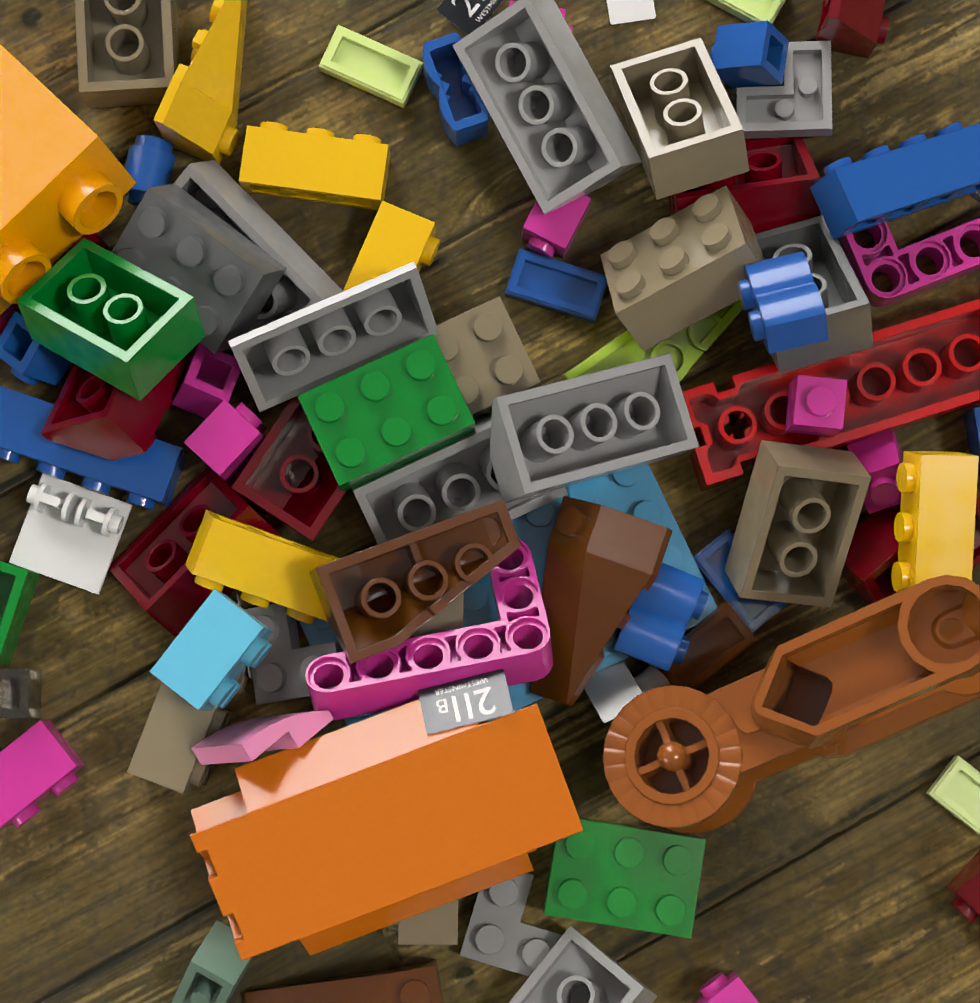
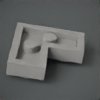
M831 40L789 42L784 70V86L737 88V116L744 129L745 139L832 136Z
M270 604L268 608L255 607L245 609L273 631L267 639L273 645L255 669L251 667L256 705L310 697L305 678L309 664L323 655L342 652L343 649L340 643L332 642L300 648L296 619L285 614L287 607L279 604Z
M528 872L477 893L460 956L530 977L563 935V933L521 921L534 877L533 873Z

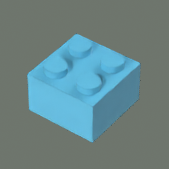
M214 589L153 666L150 673L198 710L212 711L214 707L216 709L218 707L223 709L240 689L241 684L236 679L245 667L249 668L251 666L255 669L273 645L267 639L273 631L227 595Z

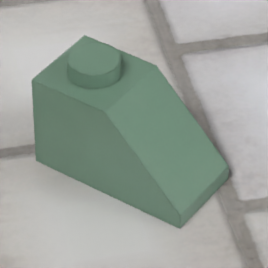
M218 920L215 921L190 961L171 1003L229 1002L252 958L244 961L241 960L234 943L231 927Z

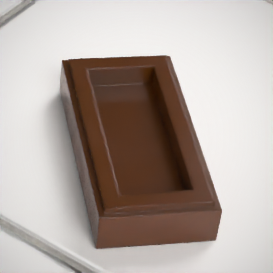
M726 600L696 626L691 627L684 633L683 636L691 640L680 666L672 663L669 671L658 669L668 679L670 685L695 689L755 643L757 638Z

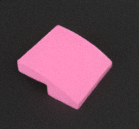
M329 710L251 718L218 730L191 749L201 765L250 762L264 751L300 748L334 718Z

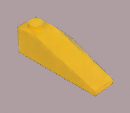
M214 0L209 16V22L213 24L209 31L198 29L192 40L193 50L190 65L188 67L179 64L154 117V122L162 137L171 142L173 148L204 161L215 160L219 165L224 154L228 156L232 154L240 133L236 126L248 0Z

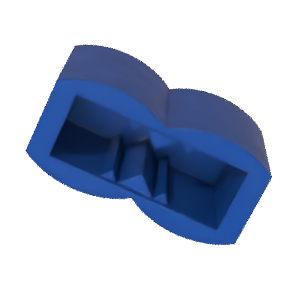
M454 32L424 43L423 64L427 86L432 95L439 101L440 120L443 130L454 145L459 146L488 135L489 112L452 46L462 39L459 34Z
M803 251L744 265L746 279L738 281V290L743 309H753V311L748 312V317L755 342L763 340L768 353L771 354L829 340L824 304Z
M662 563L658 576L648 591L642 589L627 613L631 615V618L623 630L618 629L611 649L665 671H669L672 663L680 666L691 640L683 636L690 618L699 620L708 600L709 593L702 591L705 580Z

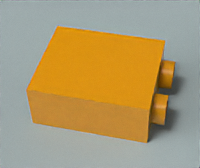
M0 44L1 315L11 304H18L16 300L50 270L52 265L84 234L97 233L107 227L118 215L123 203V196L136 184V181L99 136Z

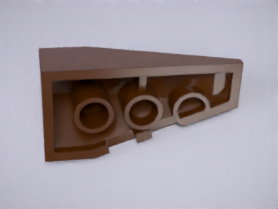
M563 496L548 541L542 599L550 628L553 666L544 678L531 682L530 693L569 706L574 705L603 661V648L617 628L623 630L631 618V615L627 612L642 589L648 591L656 580L673 530L601 504Z
M504 499L318 566L309 573L325 616L351 664L399 646L521 545Z
M437 959L244 992L246 1003H444Z

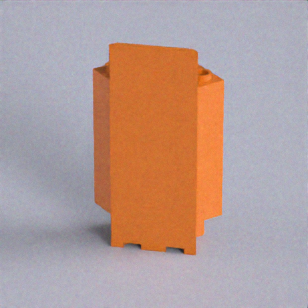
M420 699L309 740L300 748L285 749L235 768L241 791L192 809L191 814L197 832L191 834L190 838L196 852L200 853L206 862L209 873L208 881L223 917L228 915L235 946L241 960L244 961L296 940L301 941L311 956L534 871L528 853L584 830L537 703L491 721L486 720L428 735L426 733Z

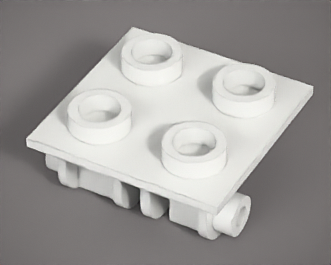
M42 473L39 484H33L29 489L26 502L31 503L9 563L99 595L133 505Z

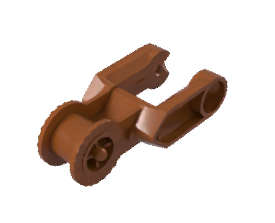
M952 575L926 579L777 646L769 658L766 668L711 693L705 694L689 687L671 685L653 688L637 695L622 707L612 721L605 738L603 763L605 777L611 792L623 808L646 823L684 834L712 832L728 825L744 811L753 798L758 782L817 756L825 759L848 757L979 700L980 586L968 578Z

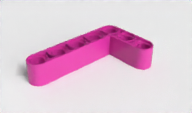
M980 218L899 250L887 222L865 229L874 237L875 245L873 248L867 249L859 246L855 242L853 234L837 239L870 302V306L873 307L888 306L980 269ZM968 238L976 242L979 247V257L973 258L965 255L960 248V239ZM925 255L930 257L936 265V273L933 275L922 273L916 265V256ZM882 272L888 275L893 283L892 291L882 292L876 289L872 283V273Z
M519 540L521 546L489 572L498 621L409 638L399 646L351 664L344 651L318 657L309 664L305 677L314 710H329L334 718L333 720L390 710L418 700V691L420 689L499 669H504L508 686L544 678L553 666L551 635L532 554L528 545Z

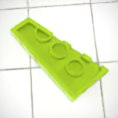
M741 299L644 351L629 331L625 330L564 373L563 377L565 380L671 353L680 382L704 351L709 349L743 309Z

